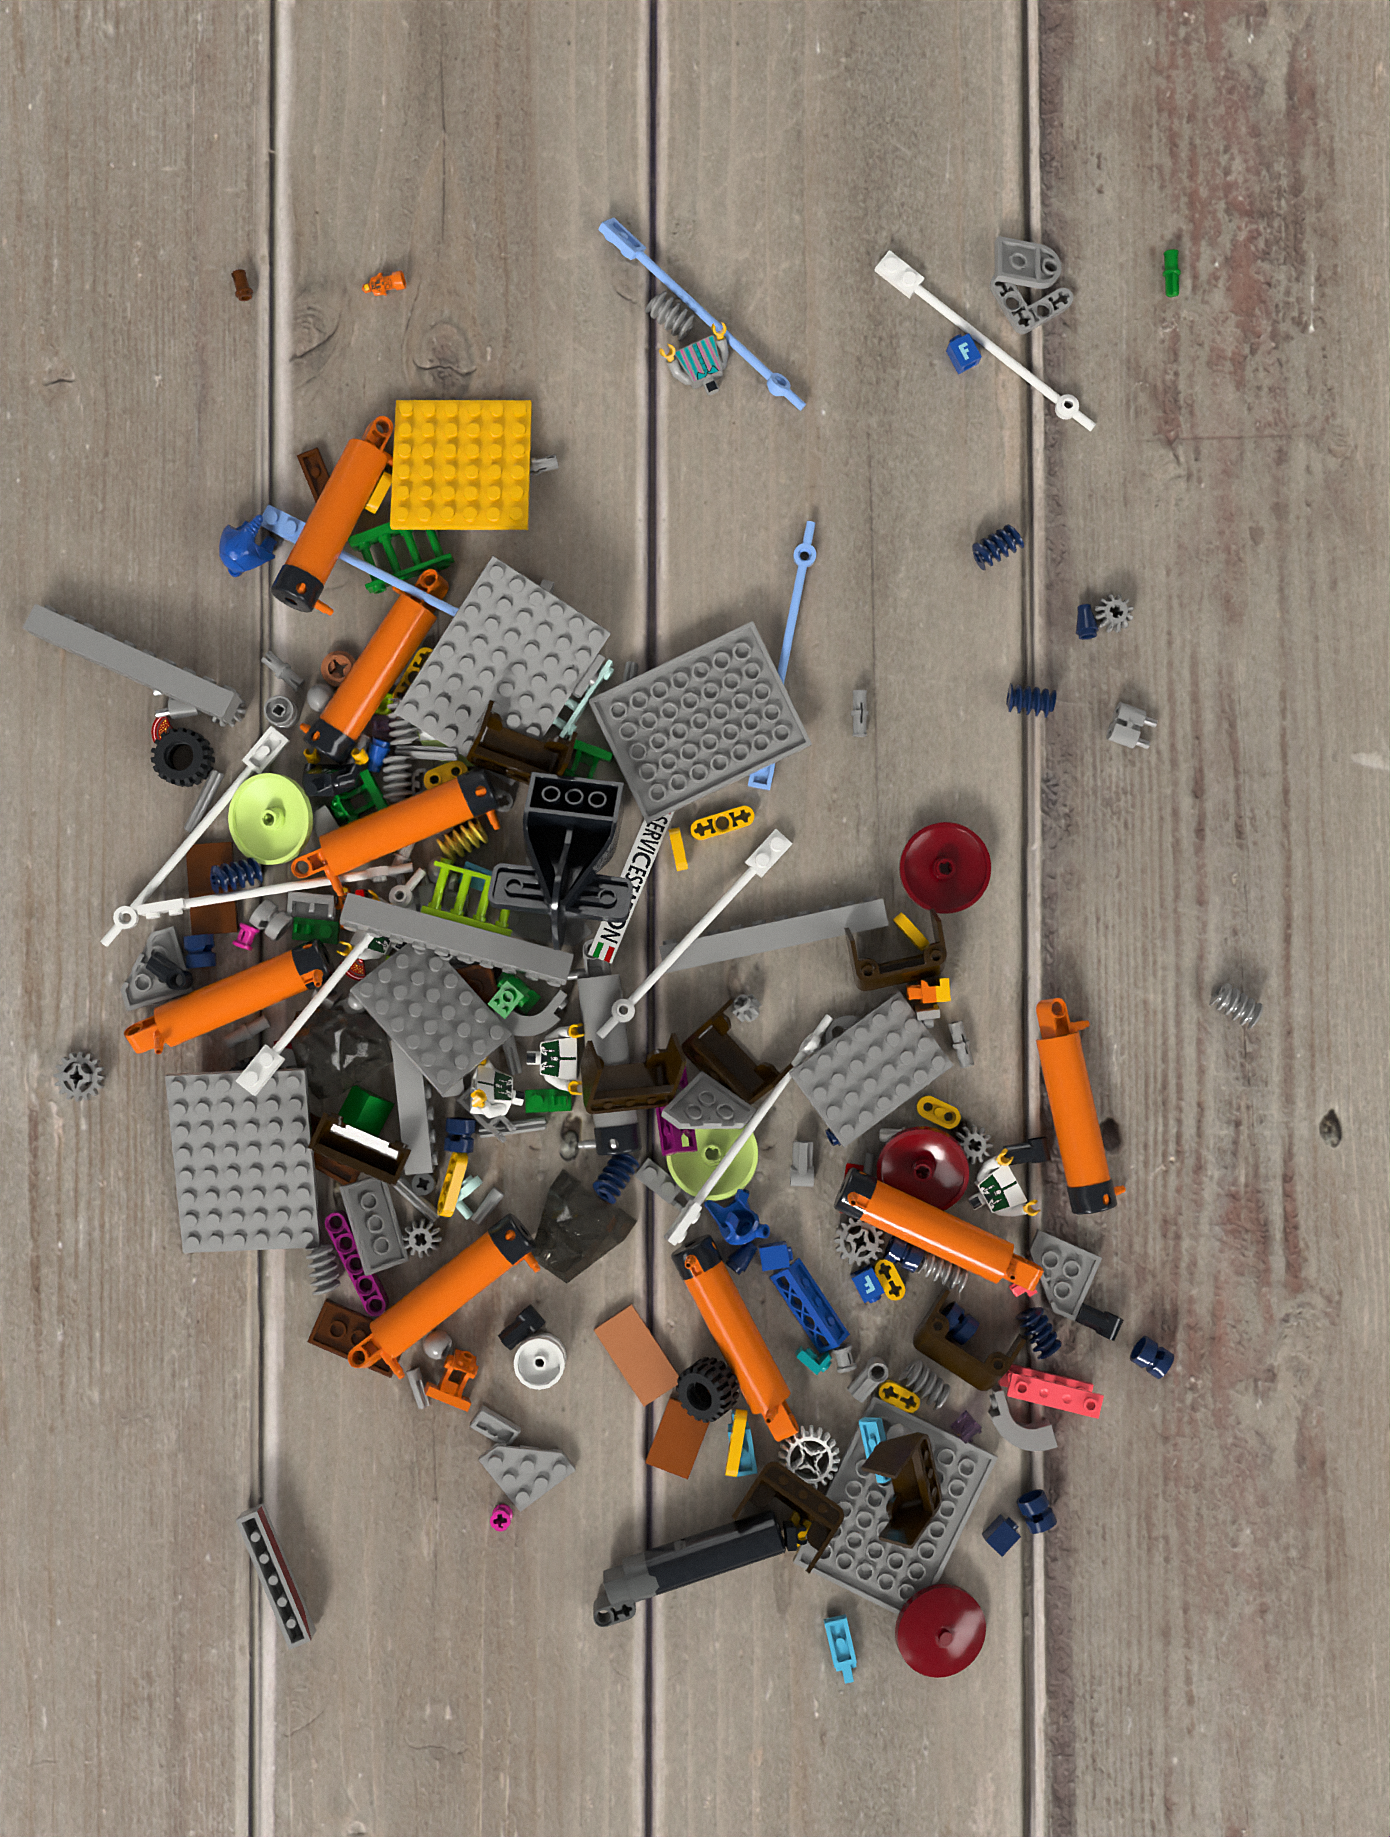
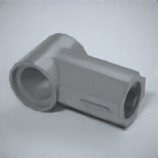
M793 1141V1164L790 1167V1186L813 1187V1142Z
M877 1356L871 1357L866 1367L847 1387V1390L858 1401L863 1403L878 1384L887 1379L888 1369L884 1359ZM875 1366L883 1367L882 1372L878 1374L871 1372V1370Z

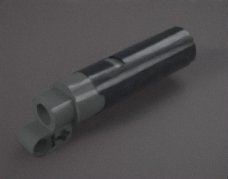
M770 1509L623 1558L622 1565L603 1571V1584L606 1595L596 1598L593 1603V1620L595 1624L599 1627H608L629 1620L636 1613V1602L785 1553V1541L775 1512ZM601 1610L608 1611L606 1613H600Z

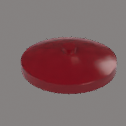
M940 822L922 828L908 840L900 856L899 876L905 892L918 906L927 911L934 908L936 913L951 914L969 908L984 894L991 877V859L984 842L972 830L957 823Z
M928 1126L910 1127L893 1135L882 1147L877 1162V1180L945 1211L960 1200L967 1188L969 1162L962 1146L948 1133Z
M935 1584L916 1592L900 1610L895 1626L896 1645L905 1662L919 1674L934 1678L948 1677L967 1668L980 1653L986 1636L985 1617L977 1601L966 1590L951 1584Z

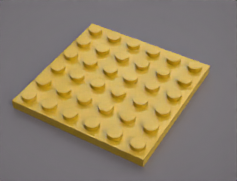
M396 400L390 513L391 530H529L531 400Z

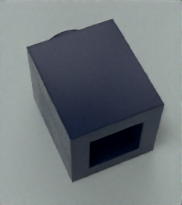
M1001 1514L982 1533L985 1541L1001 1557L1021 1538L1017 1530L1019 1526L1010 1517L1005 1519Z

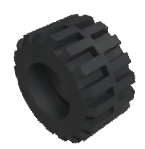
M178 727V730L174 728L168 729L169 733L163 732L160 734L162 739H156L154 743L157 746L151 749V753H154V757H151V762L155 763L153 769L159 773L158 776L161 779L180 787H193V784H201V779L206 780L208 778L207 772L213 770L214 767H211V762L215 763V758L212 757L214 750L209 746L210 742L204 736L182 727ZM189 745L193 750V761L188 768L179 771L173 764V755L179 747Z
M704 1357L685 1369L677 1379L676 1391L679 1392L677 1395L678 1400H681V1406L688 1411L687 1414L689 1416L693 1415L697 1421L702 1419L703 1423L714 1422L732 1409L738 1402L736 1399L739 1398L740 1393L737 1390L740 1388L739 1384L735 1381L737 1378L735 1374L731 1373L732 1369L729 1366L726 1367L723 1361L720 1360L718 1362L717 1358L714 1357L710 1359L709 1357Z

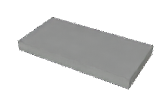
M368 1177L340 1186L365 1276L410 1261L407 1250L404 1248L405 1243L402 1239L401 1229L387 1183L373 1177Z

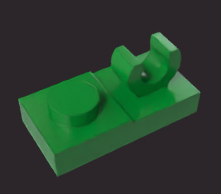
M294 917L292 940L310 941L317 938L323 943L338 945L339 922Z
M558 1088L526 1089V1113L572 1111L571 1094L569 1091Z

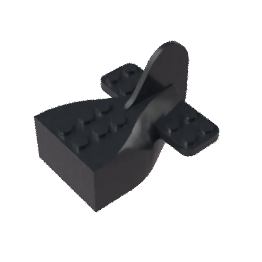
M532 772L523 814L524 846L532 866L497 864L492 871L488 891L489 904L498 909L548 914L551 917L553 947L554 950L559 951L562 950L567 917L614 923L625 922L630 912L633 893L632 882L627 878L597 874L611 860L617 848L624 816V783Z

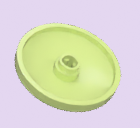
M277 773L258 774L244 781L234 793L228 814L229 829L236 846L246 857H253L257 863L265 865L286 863L297 857L304 850L310 839L313 829L311 803L305 791L293 779Z
M746 1125L742 1129H695L698 1151L666 1156L669 1171L679 1187L695 1197ZM683 1133L681 1137L682 1146L688 1147V1137ZM753 1133L705 1200L717 1201L736 1195L738 1189L743 1190L751 1181L758 1164V1146Z

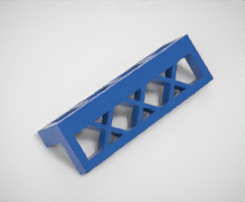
M800 1258L793 1260L790 1263V1267L770 1276V1279L820 1354L838 1347L850 1335ZM785 1276L790 1285H784L780 1277ZM794 1296L801 1300L802 1306L795 1302ZM806 1315L812 1317L815 1325L808 1322ZM819 1335L824 1336L828 1341V1344L823 1345L819 1338Z

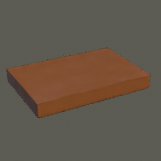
M670 1397L645 1463L688 1480L710 1421L703 1423L702 1419L700 1421L695 1420L693 1415L689 1416L687 1414L688 1411L682 1408L680 1400Z

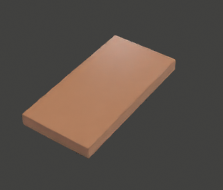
M632 1303L594 1328V1332L644 1407L678 1385L677 1379L680 1375Z

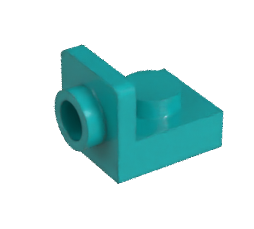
M800 1346L795 1351L796 1357L816 1375L820 1371L825 1372L832 1363L830 1361L832 1356L828 1351L819 1360H817L818 1355L809 1347L805 1349Z

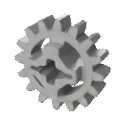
M84 1051L78 1052V1055L70 1053L69 1058L63 1057L61 1059L63 1065H56V1068L60 1071L53 1074V1077L59 1078L55 1086L62 1087L59 1093H67L66 1099L69 1100L75 1096V1102L82 1101V1098L85 1101L90 1100L91 1095L96 1096L99 1094L97 1088H104L100 1081L106 1079V1076L101 1075L105 1067L98 1066L101 1061L100 1059L92 1060L94 1054H87L85 1057ZM73 1064V1068L70 1071H67L68 1068ZM78 1073H79V1075H83V1079H82V1080H81V1078H77V1074H78ZM90 1082H93L92 1085L87 1089V1085Z
M848 1217L849 1223L846 1224L842 1221L843 1229L835 1230L839 1237L834 1238V1242L840 1244L835 1249L837 1252L843 1251L840 1257L842 1260L848 1257V1264L850 1265L854 1260L858 1266H861V1261H865L869 1265V1258L872 1257L877 1260L875 1252L883 1251L878 1246L884 1243V1239L878 1237L883 1232L882 1230H875L877 1227L860 1219L853 1221L851 1217ZM859 1226L857 1230L849 1231L850 1228ZM869 1229L873 1233L874 1242L868 1239ZM861 1235L864 1242L859 1243L857 1246L854 1238H859ZM844 1239L850 1242L849 1252L844 1246ZM869 1250L866 1254L859 1255L860 1252Z

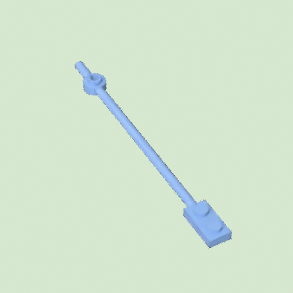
M614 217L601 223L598 230L607 241L613 243L621 251L623 256L630 260L637 258L707 325L711 327L714 323L715 331H721L722 325L644 253L646 247ZM726 330L724 336H726L727 343L767 380L769 392L775 396H785L801 411L806 406V403L790 389L791 385L787 378L779 373L771 372Z
M268 504L262 515L263 522L260 527L295 544L306 523ZM342 550L339 559L420 600H424V602L453 617L459 609Z
M807 521L803 543L795 548L793 559L796 565H798L777 670L783 685L806 570L816 559V550L811 545L816 523L812 521ZM806 553L809 558L803 560L800 555ZM775 763L751 774L748 787L770 791Z

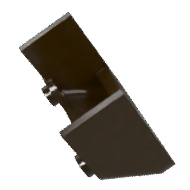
M489 700L466 757L467 760L473 765L483 766L489 771L527 785L530 783L532 772L561 776L569 764L578 733L573 731L568 741H565L562 737L554 736L548 738L544 743L504 728V720L496 712H491L494 701Z
M934 908L929 909L935 943L927 945L923 954L880 964H877L871 958L858 960L852 933L849 927L844 928L853 978L859 990H876L934 977L942 973L947 951L942 921Z
M730 999L682 1043L681 1047L684 1055L700 1072L703 1071L749 1105H752L773 1089L794 1066L790 1063L779 1072L770 1063L762 1062L757 1066L727 1034L731 1029V1022L729 1017L723 1012L733 1003Z
M671 1033L666 1049L652 1050L647 1055L645 1062L604 1066V1061L601 1056L597 1055L592 1040L587 1041L580 1064L583 1104L586 1112L589 1114H602L667 1106L674 1099L687 1063L676 1033Z
M331 1112L329 1116L327 1113H323L308 1149L395 1187L411 1153V1150L408 1149L409 1145L397 1140L394 1144L347 1125L343 1122L344 1117Z
M944 1285L914 1333L913 1345L919 1352L976 1389L988 1391L1007 1373L1026 1343V1339L1019 1333L1006 1355L1001 1352H993L984 1363L944 1338L950 1327L947 1317L938 1312L950 1293L949 1288Z
M920 1432L879 1442L861 1467L862 1471L891 1478L894 1495L886 1505L889 1522L878 1536L879 1540L913 1549L942 1503V1491L930 1438L927 1434Z
M775 1461L769 1462L760 1472L732 1515V1518L736 1521L748 1501L757 1507H765L774 1496L812 1523L807 1532V1541L817 1552L805 1572L810 1574L844 1520L843 1509L782 1464Z

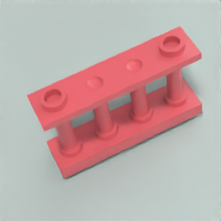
M1013 1363L1007 1373L998 1381L1000 1386L1008 1387L1006 1395L1009 1397L1099 1419L1104 1395L1092 1392L1094 1386L1092 1383Z

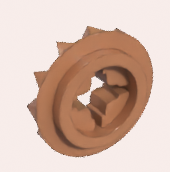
M345 651L329 653L321 664V673L324 680L332 686L339 687L356 660ZM335 661L341 666L345 665L346 668L343 669L344 677L339 673H333L337 669Z

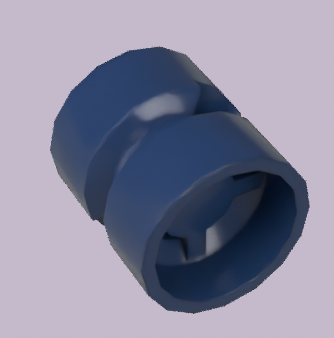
M214 934L183 937L184 950L188 951V954L185 956L186 969L217 966L216 953L212 952V948L215 947Z
M447 1117L445 1131L448 1132V1136L444 1140V1150L461 1153L474 1152L475 1139L471 1135L475 1133L476 1119Z
M892 1235L883 1258L894 1264L900 1262L902 1268L913 1273L918 1268L925 1250Z
M952 1301L943 1309L941 1314L946 1316L949 1321L950 1336L957 1343L963 1345L974 1335L980 1323L970 1314L965 1315V1310L958 1303Z
M1143 1336L1133 1347L1130 1360L1141 1368L1146 1367V1371L1157 1379H1161L1171 1368L1174 1354L1164 1347L1158 1348V1343L1148 1336Z
M1044 1490L1029 1491L1017 1499L1016 1502L1022 1515L1026 1516L1024 1520L1030 1533H1042L1057 1524L1052 1508L1048 1507L1049 1501Z

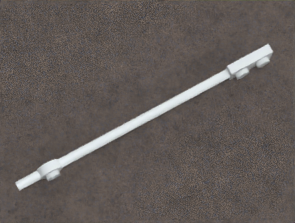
M890 250L875 267L876 273L909 299L916 293L1054 402L1055 412L1061 419H1071L1073 417L1090 432L1096 424L1078 410L1079 402L1076 397L1070 394L1060 396L922 287L921 284L924 281V277ZM1064 403H1070L1071 408H1066L1064 406Z
M269 727L243 758L242 761L248 766L133 903L130 906H121L114 912L113 919L115 924L100 941L103 945L108 947L122 929H131L137 925L139 921L137 905H142L147 901L231 801L239 786L249 779L254 772L258 774L264 773L288 745L290 740L274 727ZM127 913L131 916L128 922L124 920V916Z
M775 829L745 861V864L749 866L746 872L628 999H619L613 1004L611 1008L612 1016L596 1033L602 1040L618 1022L625 1023L632 1019L635 1013L634 1005L752 877L757 874L762 878L789 849L792 843L784 835ZM621 1006L626 1007L628 1010L627 1014H621L619 1008Z
M412 863L379 866L363 871L344 873L338 877L341 883L373 879V883L387 881V877L391 875L414 872ZM327 876L189 899L180 898L137 905L138 915L146 916V919L160 918L162 913L169 912V916L183 914V910L190 909V907L332 884Z
M418 868L405 886L397 885L393 887L389 893L390 904L408 908L413 902L412 890L425 876L426 872ZM399 893H404V897L401 900L396 898ZM365 934L274 1047L271 1048L266 1044L237 1078L236 1082L254 1096L259 1093L285 1061V1058L280 1053L374 937Z
M826 1014L814 1032L805 1038L799 1048V1053L791 1062L794 1067L790 1071L800 1065L807 1056L819 1051L821 1048V1036L833 1021L832 1017ZM789 1072L771 1090L693 1201H688L665 1233L663 1238L675 1246L677 1243H681L687 1235L686 1230L690 1224H694L701 1215L700 1210L702 1209L700 1205L792 1077Z

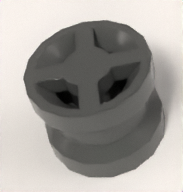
M434 1173L417 1174L412 1180V1188L419 1195L429 1194L437 1185Z

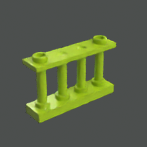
M442 857L440 861L435 860L434 865L441 867L432 900L428 902V906L422 905L421 913L511 937L512 929L508 928L509 924L507 923L511 910L501 909L499 919L495 921V924L486 922L485 914L489 903L488 891L491 876L454 866L453 860ZM453 870L463 873L454 908H451L450 912L441 910L442 905L440 903L449 871ZM475 876L485 879L476 915L473 914V918L463 916L464 911L462 910L471 878Z

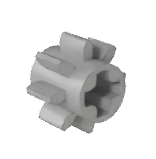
M742 994L735 999V1008L732 1009V1012L741 1022H744V1020L753 1021L759 1016L760 1011L758 1008L762 1005L753 994L749 996Z

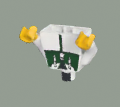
M368 890L373 895V900L388 903L384 899L378 898L373 890ZM357 929L350 944L340 941L339 943L346 945V949L343 952L337 951V953L348 956L366 934V931ZM380 935V938H373L358 958L363 960L380 959L383 955H389L392 948L400 950L407 942L397 944L391 942L388 937Z
M582 1023L555 1029L545 1036L544 1041L540 1042V1051H527V1065H540V1075H544L545 1081L558 1089L569 1091L573 1095H582V1092L577 1091V1086L582 1085V1081H577L578 1037L584 1036V1034H579L577 1029L579 1026H583Z
M488 1057L477 1066L472 1077L470 1113L484 1114L487 1118L506 1115L511 1104L522 1106L525 1093L513 1090V1078L496 1069Z
M1003 1149L999 1155L985 1161L976 1175L977 1180L974 1182L979 1192L968 1198L974 1210L986 1204L991 1213H995L998 1216L1011 1217L1026 1214L1035 1216L1041 1211V1209L1034 1210L1031 1205L1038 1202L1036 1199L1031 1200L1027 1204L1025 1203L1027 1199L1008 1166L1014 1159V1156L1009 1159L1004 1157L1008 1149Z

